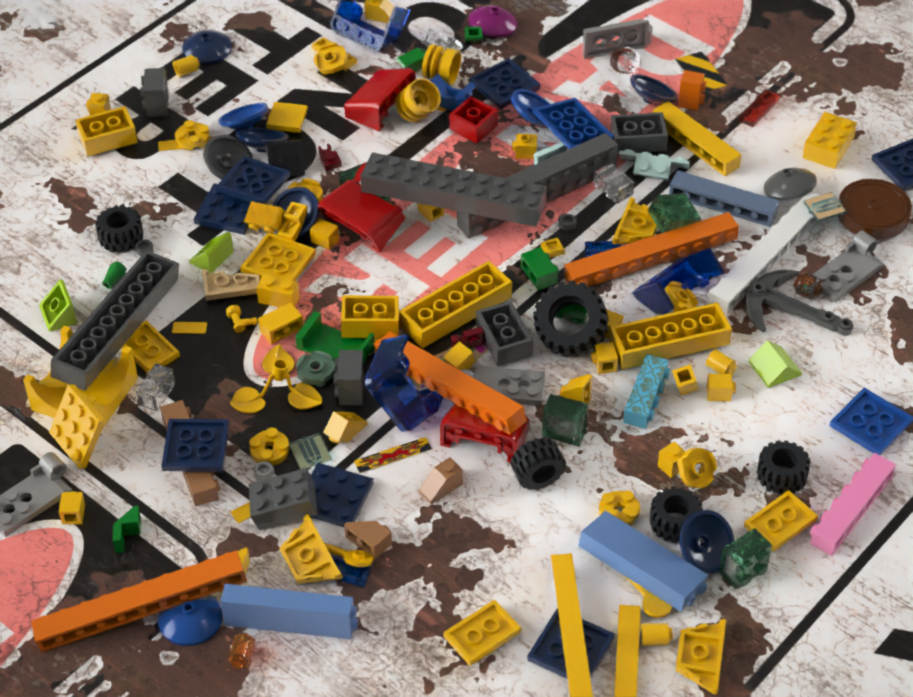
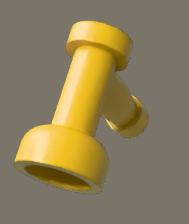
M231 305L226 309L228 318L234 322L233 328L236 333L243 332L245 326L257 325L256 317L240 319V306Z

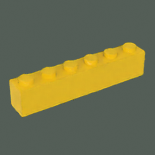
M665 102L653 110V113L663 112L669 136L719 173L727 176L740 168L741 153L672 103Z

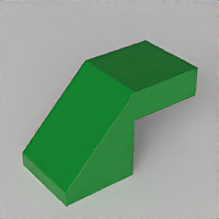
M464 27L465 43L482 42V27Z
M421 48L413 49L397 57L396 61L402 68H410L416 72L422 64L427 50Z
M139 506L131 508L113 524L115 553L124 552V536L141 534Z

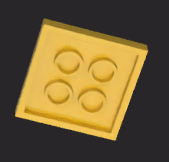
M268 232L240 269L242 273L257 274L260 279L263 275L296 281L316 255V249Z
M72 384L67 386L49 433L79 469H84L87 467L106 420L76 385Z

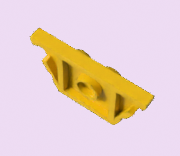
M630 197L614 234L612 244L633 243L654 236L661 220V214L651 210L645 204L640 206L635 203V198Z
M308 514L305 515L303 518L304 522L298 530L295 528L290 534L289 539L279 548L298 584L343 578Z
M721 619L719 623L709 626L705 623L695 628L681 629L675 671L715 695L718 692L726 619Z

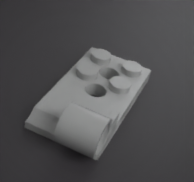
M637 19L584 29L582 56L584 59L611 55L613 51L619 48H629L632 51L647 48V45H650L652 42L653 26L649 24V20Z
M863 230L859 231L854 236L852 242L846 245L843 253L812 274L821 279V286H823L821 293L836 303L882 269L885 264L871 255L878 245V240Z
M484 366L460 370L519 404L542 406L545 371ZM501 384H508L509 386H508V387H501L500 385H501ZM521 385H526V386H528V388H527V389H522V388H520V386H521Z
M54 452L44 454L39 460V464L30 469L31 475L0 495V532L5 537L59 502L62 492H72V489L61 479L67 471V465ZM25 498H32L29 502H22ZM8 509H15V511L10 514L5 513Z

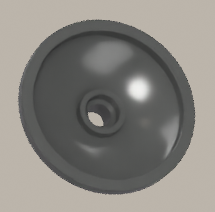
M229 135L212 137L206 143L203 150V159L207 168L221 180L243 156L253 159L249 148L239 139Z
M785 168L774 173L766 180L763 185L764 194L776 200L797 199L807 195L816 187L817 178L814 173L807 169Z

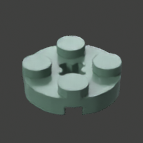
M313 351V354L309 355L306 353L298 359L296 364L298 379L318 387L326 385V382L335 373V363L332 357L323 351Z

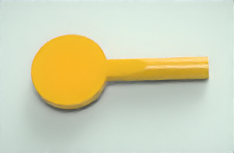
M324 542L329 553L344 557V561L351 566L367 567L373 563V556L366 551H347Z
M627 578L644 597L642 608L646 614L655 618H663L670 614L672 610L671 605Z

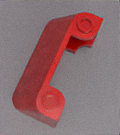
M410 68L378 70L345 102V118L380 132L384 127V124L381 123L383 117H388V109L396 101L397 95L416 80V72Z
M354 179L352 181L347 180L323 198L317 205L326 220L331 223L339 222L356 232L366 242H372L374 244L372 247L381 252L406 219L400 206L396 204L391 205L374 194L361 192V184Z
M454 403L440 424V446L450 448L453 441L459 444L461 438L496 446L497 453L501 454L504 452L508 456L507 462H511L513 453L525 443L530 429V420L526 416L527 421L509 435Z

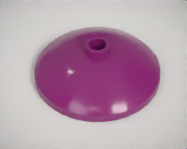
M481 6L474 9L469 15L468 21L470 26L482 27V35L505 37L513 34L517 28V20L513 14L498 6Z

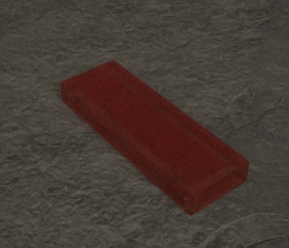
M765 89L739 116L738 121L754 127L779 101L780 95Z

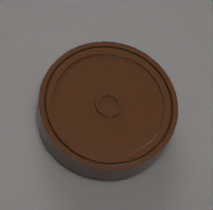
M861 179L848 184L841 191L838 200L840 204L837 205V208L843 207L845 211L837 213L841 224L855 235L863 230L875 239H887L900 234L906 229L911 215L912 204L906 192L891 182L880 179Z

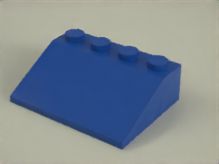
M576 97L535 108L532 111L568 149L604 133H607L613 140L615 138Z

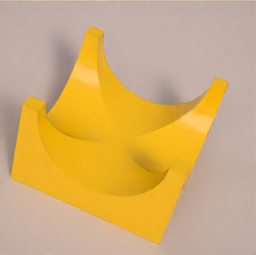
M63 326L60 330V349L73 335L70 327ZM124 346L121 350V357L112 359L86 391L79 389L106 420L104 426L138 379L132 348ZM51 371L39 382L36 381L34 376L27 374L23 381L31 410L55 418L69 384L50 377Z

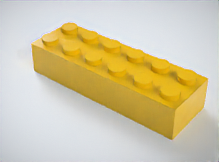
M487 261L399 311L400 327L421 348H424L475 319L476 311L501 304L511 298L512 281L495 265Z
M717 302L611 326L609 342L614 343L621 369H627L642 365L646 354L670 359L730 345L732 328Z

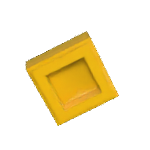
M558 238L541 242V248L545 253H548L550 258L565 254V249Z

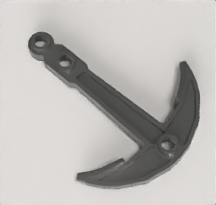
M775 270L765 273L754 280L747 291L745 308L748 317L756 328L763 333L766 332L763 320V307H761L763 303L810 320L828 330L838 331L843 336H848L852 333L853 323L850 319H841L840 316L835 315L831 311L817 309L772 289L775 285L780 287L788 280L797 277L800 274L799 271Z

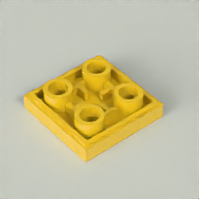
M274 102L266 128L300 133L308 111L307 105Z

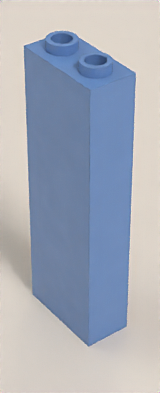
M604 511L581 531L578 544L580 548L633 582L641 585L647 591L680 612L687 606L690 607L696 597L703 595L708 587L706 584L708 574L607 511Z
M225 584L220 601L225 626L352 639L353 631H357L358 618H356L357 606L353 605V597Z

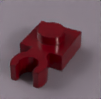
M327 144V149L325 150L318 146L320 161L325 171L342 167L340 157L336 150L332 151L330 144Z
M482 327L463 331L461 336L453 335L450 337L452 348L458 342H461L468 349L484 345V331Z

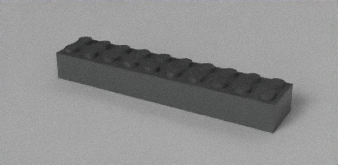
M604 133L507 177V179L547 186V203L615 172L617 168L618 144L607 133ZM457 211V226L468 238H472L506 222L504 220Z
M374 152L371 153L360 176L361 192L534 227H537L546 204L547 186Z
M146 250L51 359L50 377L69 385L75 384L77 388L86 391L178 281L179 263Z

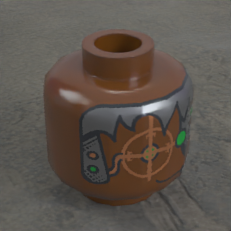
M808 272L802 275L799 274L793 285L796 294L809 300L815 296L819 297L823 290L821 279Z

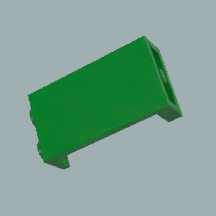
M316 311L313 312L295 336L297 349L309 354H313V351L326 352L332 357L334 363L335 358H339V350H363L364 364L368 355L375 350L373 333H370L366 340L360 338H341V331L322 324L321 313Z

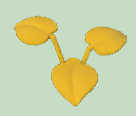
M278 344L265 355L262 361L264 371L270 373L262 392L259 394L254 388L243 387L235 392L230 404L237 411L246 414H254L261 411L265 407V401L261 397L265 395L273 378L276 381L287 380L289 390L292 391L288 395V401L297 409H310L319 406L322 403V397L314 387L306 383H298L293 388L290 374L288 373L294 368V360Z

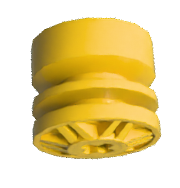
M431 44L424 56L422 76L426 79H432L439 74L447 84L452 85L460 71L462 58L460 50L452 48L445 50L443 46Z
M419 78L397 95L396 108L405 120L413 123L420 122L439 107L441 95L433 82L428 79Z

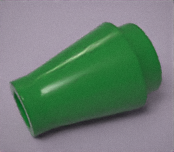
M118 261L111 263L102 282L103 286L111 289L123 278L127 268Z

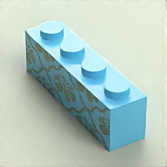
M646 354L626 404L623 423L646 429L648 422L653 421L655 414L653 409L658 407L660 401L659 393L663 394L666 384L664 380H668L670 376L669 360Z

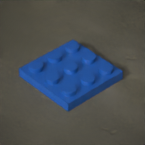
M864 387L830 421L829 426L873 454L876 453L881 456L913 423V416Z

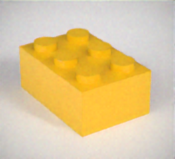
M126 106L75 119L78 136L87 157L138 143L135 126Z
M824 111L805 141L802 158L835 169L854 139L857 122Z
M342 295L341 338H367L370 333L374 334V338H382L390 331L399 336V296Z

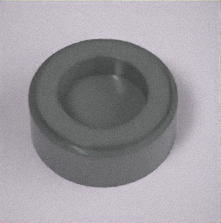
M572 214L561 215L558 219L559 228L565 231L573 230L576 227V217Z
M143 239L135 244V251L138 256H142L146 250L152 253L154 251L153 243L150 240Z

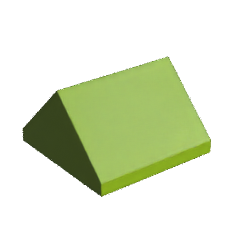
M228 231L211 239L189 260L190 264L212 273L234 252L231 233Z
M60 279L39 304L49 331L77 324L72 301L64 281Z
M768 340L748 361L768 388L802 375V372L781 346Z

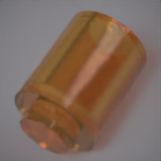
M242 633L234 636L228 656V662L232 667L242 669L249 665L255 645V639L252 636Z

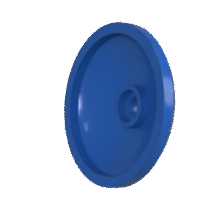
M525 89L515 90L511 95V101L517 113L529 123L546 126L532 111L535 108L550 105V103L532 91Z
M253 103L236 108L222 115L218 122L221 126L230 129L253 128V125L259 122L267 113L268 105L266 103Z
M212 595L188 601L182 605L159 612V629L162 635L174 644L181 646L198 645L206 642L217 633L222 623V609L219 602Z

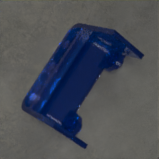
M339 0L330 22V28L333 32L370 50L380 52L400 36L410 10L394 6L384 31L361 20L363 8L360 4L355 3L356 0Z
M711 247L677 260L633 290L632 293L639 302L656 315H664L675 308L664 290L671 281L683 284L681 288L684 290L687 288L692 290L698 286L704 288L710 284L709 280L723 275L725 271Z
M408 335L381 340L365 377L367 390L401 432L412 431L438 412L443 401V397L430 389L419 391L406 375L410 361L403 353V350L409 339Z

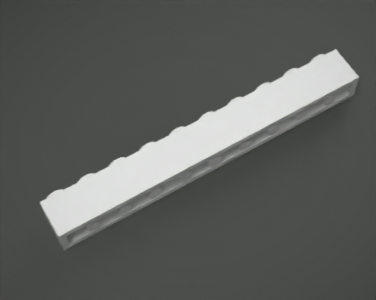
M811 191L807 195L802 196L799 202L793 205L776 225L771 227L769 233L763 235L757 245H753L746 256H742L739 263L733 266L725 277L723 276L716 287L710 289L708 304L718 302L723 313L728 315L747 295V291L753 281L761 275L768 273L818 222L819 219L805 200L820 196V194ZM829 199L818 201L811 206L815 208L817 213L826 212L827 208L824 207H828L827 202H829Z

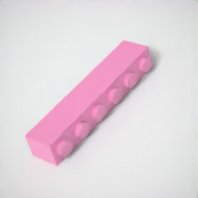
M876 453L870 459L866 458L862 464L861 471L855 472L850 485L846 484L844 486L841 496L839 498L836 497L832 502L831 509L823 513L821 522L812 527L810 535H812L810 544L833 556L891 480L896 464Z

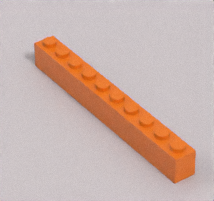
M729 212L564 264V278L568 284L569 281H575L577 285L582 282L587 287L601 284L605 281L731 242L738 238L739 225Z
M390 331L374 343L375 355L379 361L387 363L393 369L401 371L405 376L413 378L417 383L425 385L443 398L451 400L457 406H461L471 414L482 418L483 421L489 422L498 430L510 435L527 421L524 406L393 332Z
M238 551L227 552L213 559H207L201 563L186 566L175 572L166 573L160 577L145 580L140 584L125 587L119 591L105 594L99 598L84 601L78 605L31 620L35 642L42 653L182 605L185 602L222 591L225 584L240 585L248 582Z

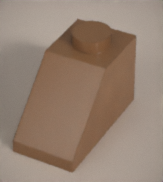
M449 457L432 469L418 489L419 493L430 504H433L463 485V469Z
M377 521L346 522L344 524L345 537L363 551L370 553L373 559H376L392 545L390 529Z

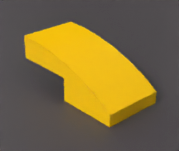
M296 202L290 203L283 215L285 222L279 230L278 236L292 241L297 239L306 217L307 205Z

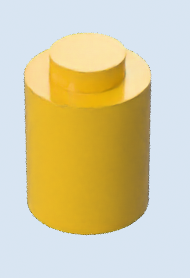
M193 55L173 61V67L176 75L182 77L198 71L200 63L197 57L194 58Z
M716 349L709 354L706 360V366L719 374L733 375L737 369L735 360Z
M668 623L641 624L642 646L668 645L669 640H673L672 627H668Z

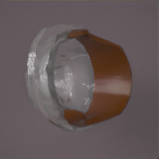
M630 47L619 48L611 54L610 65L618 74L631 76L638 72L641 66V57L638 52Z

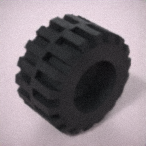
M116 205L112 208H106V211L100 212L101 215H98L97 220H95L98 241L105 250L110 249V252L117 251V253L126 252L129 249H134L135 244L143 240L144 233L140 214L130 206Z
M546 437L536 438L521 445L513 453L514 455L511 457L510 462L520 485L528 490H538L553 484L565 472L564 469L567 466L566 460L556 442L551 438L546 439Z
M778 440L775 443H768V447H763L759 455L757 478L761 481L760 484L762 486H766V490H772L775 494H784L789 490L794 494L796 490L800 491L802 486L806 485L811 461L808 458L809 454L807 451H804L802 446L798 447L795 442L788 443L789 441L784 440V442ZM777 466H785L790 469H782Z
M671 487V489H663V492L659 491L656 497H653L649 522L652 526V531L656 532V536L659 538L663 537V540L667 542L668 540H672V543L680 541V532L685 520L691 514L703 510L701 500H699L696 494H692L693 491H686L683 487H680V489ZM669 513H680L684 516L675 517Z

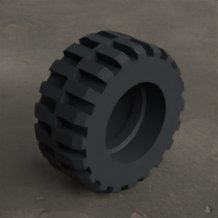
M569 281L567 285L564 282H560L556 288L552 285L548 288L549 292L547 294L542 293L540 296L541 301L536 302V311L533 312L534 327L540 340L551 352L555 354L560 353L562 357L572 355L575 358L579 357V353H583V355L589 354L588 350L591 348L594 350V346L599 341L602 342L604 340V332L608 330L607 322L609 319L602 298L592 287L588 288L582 282L579 285L575 281ZM575 304L583 306L587 310L589 315L588 322L579 332L562 334L555 329L553 324L555 315L563 307Z

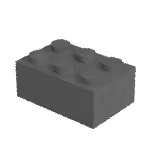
M663 112L611 115L610 132L615 136L614 141L618 144L617 154L625 149L633 150L634 153L667 150L668 134Z
M512 301L476 311V327H482L484 342L497 366L533 356V339Z
M307 468L249 484L250 517L259 530L303 519L307 514L309 516L317 515L315 481Z

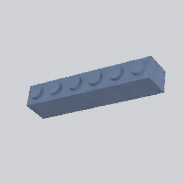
M677 170L670 183L669 197L718 212H729L732 216L771 227L778 213L779 200Z

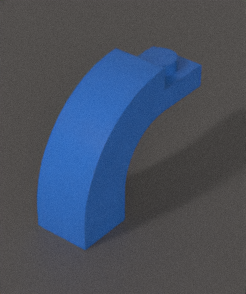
M439 74L430 80L440 92L441 102L439 106L447 110H455L473 94L471 90L476 87L471 81L462 89L452 88Z

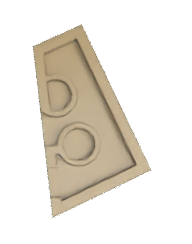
M202 269L206 301L257 294V286L260 282L259 275L236 273L231 275L225 274V271L210 273L208 270Z

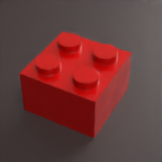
M470 96L449 114L450 130L477 144L498 126V110Z

